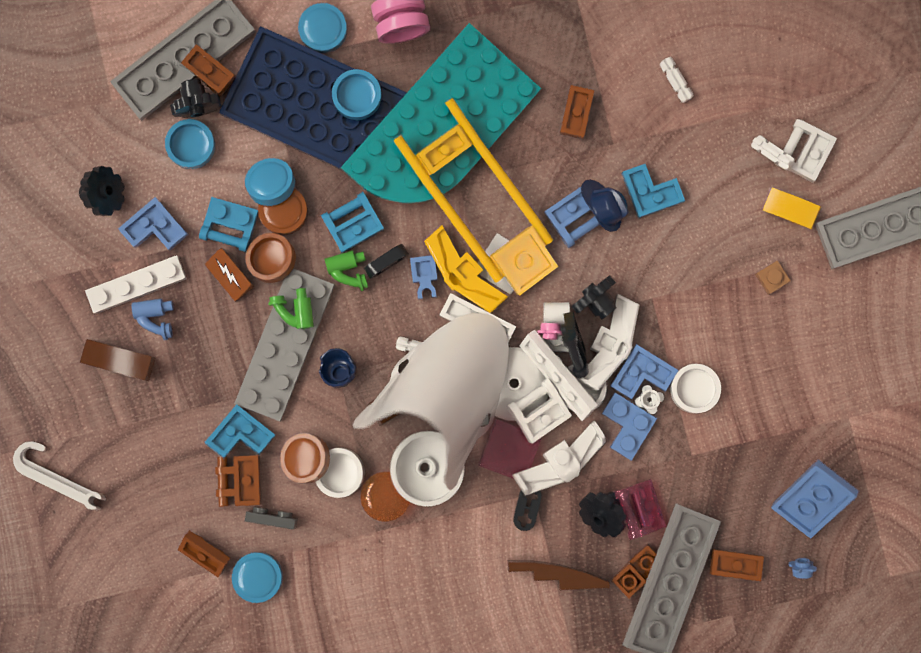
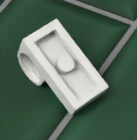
M544 302L543 323L565 324L564 313L570 312L569 302ZM563 335L558 336L557 340H545L553 352H569L567 347L563 345L561 339Z

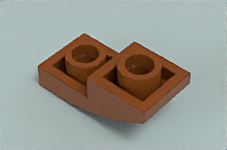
M648 543L612 578V582L628 599L646 583L657 553Z

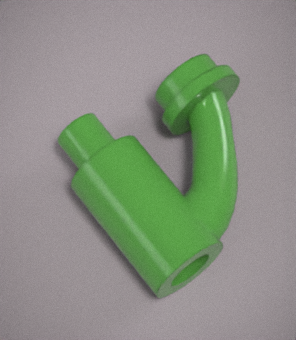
M353 251L324 258L329 275L336 281L353 287H360L361 292L368 288L365 274L360 275L358 273L356 274L357 278H353L342 272L357 267V263L366 261L364 252L354 254Z
M306 288L296 289L297 299H293L295 316L290 314L283 306L287 304L284 296L269 297L270 302H268V306H273L287 324L297 329L314 327L311 298L307 297Z

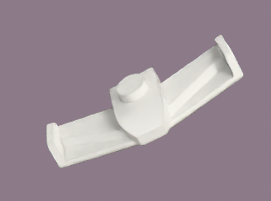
M620 294L616 295L615 306L617 308L613 311L610 330L601 326L590 348L598 354L588 365V375L584 378H577L582 386L590 390L598 391L620 364L628 358L633 348L632 341L640 304Z
M592 421L570 447L564 440L542 454L547 463L512 474L525 496L563 482L568 483L579 476L580 470L606 442L605 435L597 423Z

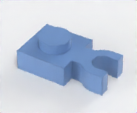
M432 255L410 258L413 283H420L417 291L418 300L423 299L422 292L425 289H429L432 292V298H436V290L431 284V281L437 280L436 264Z

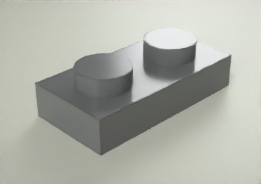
M253 507V511H246L244 521L294 530L297 528L298 518L292 517L293 513L278 511L276 515L268 513L267 508Z

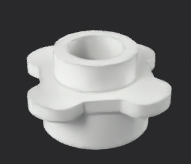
M645 385L642 387L640 397L635 399V405L645 408L649 414H655L658 405L664 400V395L661 392L657 393L655 390H652L651 386ZM648 397H650V398L652 399L651 402H648V401H647V398H648Z

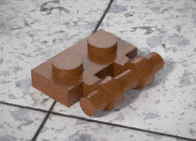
M259 455L233 456L234 466H227V457L225 459L217 457L215 474H218L216 497L219 499V507L229 506L228 496H235V506L261 505ZM228 474H234V488L228 489Z

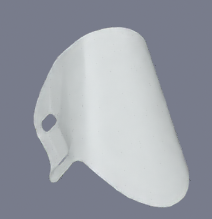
M474 313L461 316L436 330L425 341L399 360L391 373L389 383L373 403L357 416L353 423L354 428H366L374 421L394 412H409L425 418L438 429L446 443L447 453L444 482L447 490L455 488L462 473L464 463L477 439L490 428L500 399L509 355L508 338L500 321L489 314ZM406 359H408V364L405 366L402 372L399 373V365ZM490 413L489 424L485 427H480L486 415Z

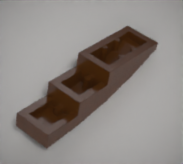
M507 560L508 572L533 571L534 581L558 580L559 590L610 588V583L607 580L565 565L534 560Z

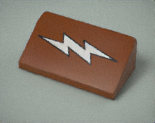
M222 247L205 263V266L235 302L254 287Z

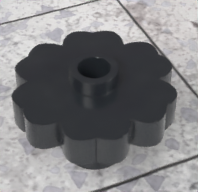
M190 79L181 83V98L174 100L170 108L174 117L190 118L215 112L222 105L218 94L210 95V93L205 92V87L201 84L200 79Z
M97 166L92 171L84 173L80 181L79 197L83 201L85 208H92L95 216L100 215L103 217L111 216L113 211H119L125 201L122 194L125 186L121 176L114 174L111 167Z
M609 275L598 285L590 284L582 291L584 296L572 305V309L576 314H579L588 307L595 317L599 316L603 320L617 308L614 304V299L607 292L616 283L615 280Z
M589 492L580 501L579 505L582 509L579 511V515L586 525L591 526L594 533L602 537L610 535L615 538L626 528L624 521L627 516L623 510L624 501L617 493L608 492L604 494L599 492L595 495Z

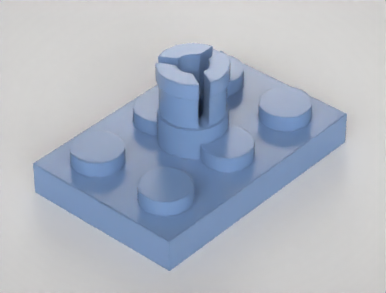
M817 460L773 502L771 509L811 539L857 497L859 491L821 461Z

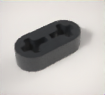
M399 244L364 267V270L369 278L373 279L406 258L409 253L403 244Z
M520 490L513 516L514 525L519 530L528 531L534 527L542 498L541 491L534 493L537 495V499H532L529 507L526 506L527 498L523 496L524 493ZM525 509H529L528 518L531 519V523H526L525 527H522L521 522L517 518L518 516H523Z

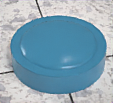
M318 3L308 7L302 13L298 23V31L306 47L319 53H330L337 50L344 43L347 36V23L344 15L337 7L327 3Z
M353 69L344 72L336 79L332 88V99L336 109L344 117L352 120H363L372 116L380 106L382 98L381 88L377 79L369 72Z
M185 119L175 123L169 129L165 138V149L170 159L176 165L185 169H197L206 165L213 157L215 139L210 129L204 123L194 119Z
M267 158L255 163L249 169L245 177V187L254 202L263 206H273L282 203L292 194L295 188V177L290 166L285 161L277 158Z
M252 552L245 555L236 563L232 572L234 590L242 599L252 603H261L272 598L279 591L283 581V572L279 562L273 556L264 552Z

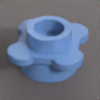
M797 558L795 561L789 562V566L792 567L793 576L796 578H810L813 576V572L817 571V567L813 566V561L807 558Z

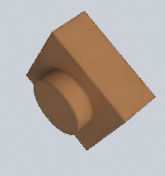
M778 260L755 274L768 295L790 282L789 277Z

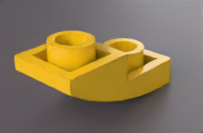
M772 188L763 211L812 230L821 206Z

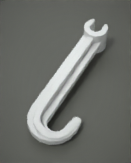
M25 442L17 448L13 456V462L16 470L22 475L84 504L88 509L101 510L100 507L94 505L93 500L95 498L106 500L103 494L93 492L26 459L25 453L27 450L35 449L44 452L46 451V446L36 442Z

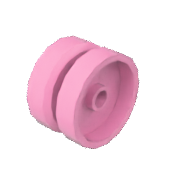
M377 0L371 5L374 21L379 23L376 26V31L381 43L393 44L413 40L430 30L428 16L422 13L425 10L424 0Z

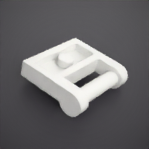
M797 119L793 125L794 130L783 151L785 152L784 155L789 154L791 156L802 134L810 135L796 163L794 162L793 167L788 170L813 183L819 175L837 138Z
M548 378L541 382V386L518 402H512L507 405L508 411L515 418L529 443H534L572 416L553 383ZM545 394L549 395L550 399L526 416L523 415L521 412L523 409Z

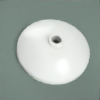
M509 347L506 376L495 413L496 417L508 421L516 420L508 411L507 405L512 402H518L541 386V382L546 379L521 348ZM511 379L518 380L519 385L517 388H512L509 385ZM545 394L521 411L523 415L526 416L545 403L548 394Z
M433 431L414 433L405 438L392 455L390 475L393 485L403 498L419 506L441 504L450 499L462 483L464 466L455 488L447 490L444 482L447 448L441 433ZM423 463L428 464V469L425 472H422L420 469Z

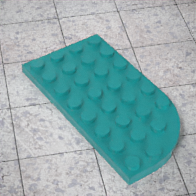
M469 23L340 169L367 192L383 200L413 204L434 199L393 140L402 135L416 155L455 125L459 124L445 104L446 101L453 98L480 139L489 149L541 88ZM472 144L471 147L431 174L430 177L442 194L456 186L482 156Z

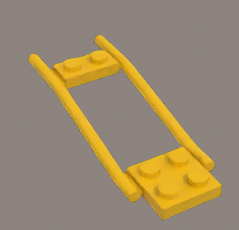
M451 98L445 104L459 123L458 125H455L416 155L402 135H399L393 141L429 193L483 264L494 282L500 281L505 276L513 290L520 296L558 267L545 248L546 245L553 241V238L480 139L455 100ZM472 144L532 224L492 253L490 257L430 177L431 174L471 147Z

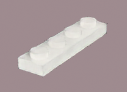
M176 255L85 290L93 313L97 314L186 280L187 277L179 256Z
M535 330L527 334L520 344L521 349L546 379L548 378L553 383L557 392L581 421L585 420L598 407L593 397L586 392L577 378L571 374L562 363V360L555 355L546 341Z

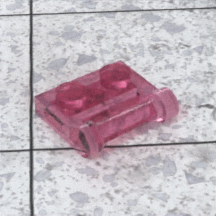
M651 479L614 491L616 499L619 498L620 504L627 516L626 523L629 532H627L629 540L666 527ZM629 495H631V498H632V501H633V504H634V508H635V511H636V514H637V517H638V521H639V524H640V528H638V524H637V521H636V518H635V515H634V512H633V508H632V505H631V502H630V499H629Z

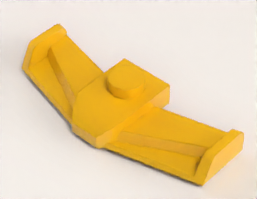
M443 225L424 241L444 277V282L452 291L459 292L489 313H492L508 298L507 295L478 277L483 269L468 252L461 258L459 257Z

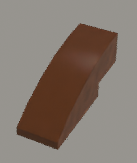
M86 339L80 363L149 381L156 358Z

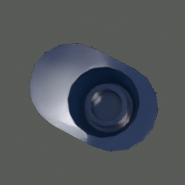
M585 180L581 185V193L586 204L595 215L600 226L609 232L617 231L620 228L622 219L629 214L627 202L623 194L613 188H605L595 180Z

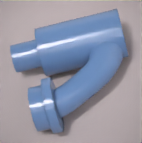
M161 298L132 303L133 318L137 320L140 326L152 333L161 335L164 341L172 338L173 332L170 323L161 322V326L148 318L163 316L165 311L174 310L173 301L163 302Z

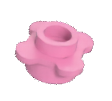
M542 323L541 330H538L539 335H543L545 340H557L558 336L563 335L562 331H560L561 324Z

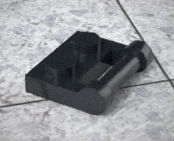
M572 311L564 313L565 324L561 325L563 334L561 339L563 345L569 351L574 366L572 369L574 376L580 379L586 377L589 370L586 347L574 312Z

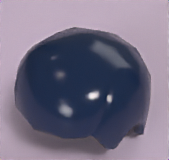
M340 348L329 349L320 357L321 366L319 374L326 385L333 388L346 387L355 378L356 363L347 351Z

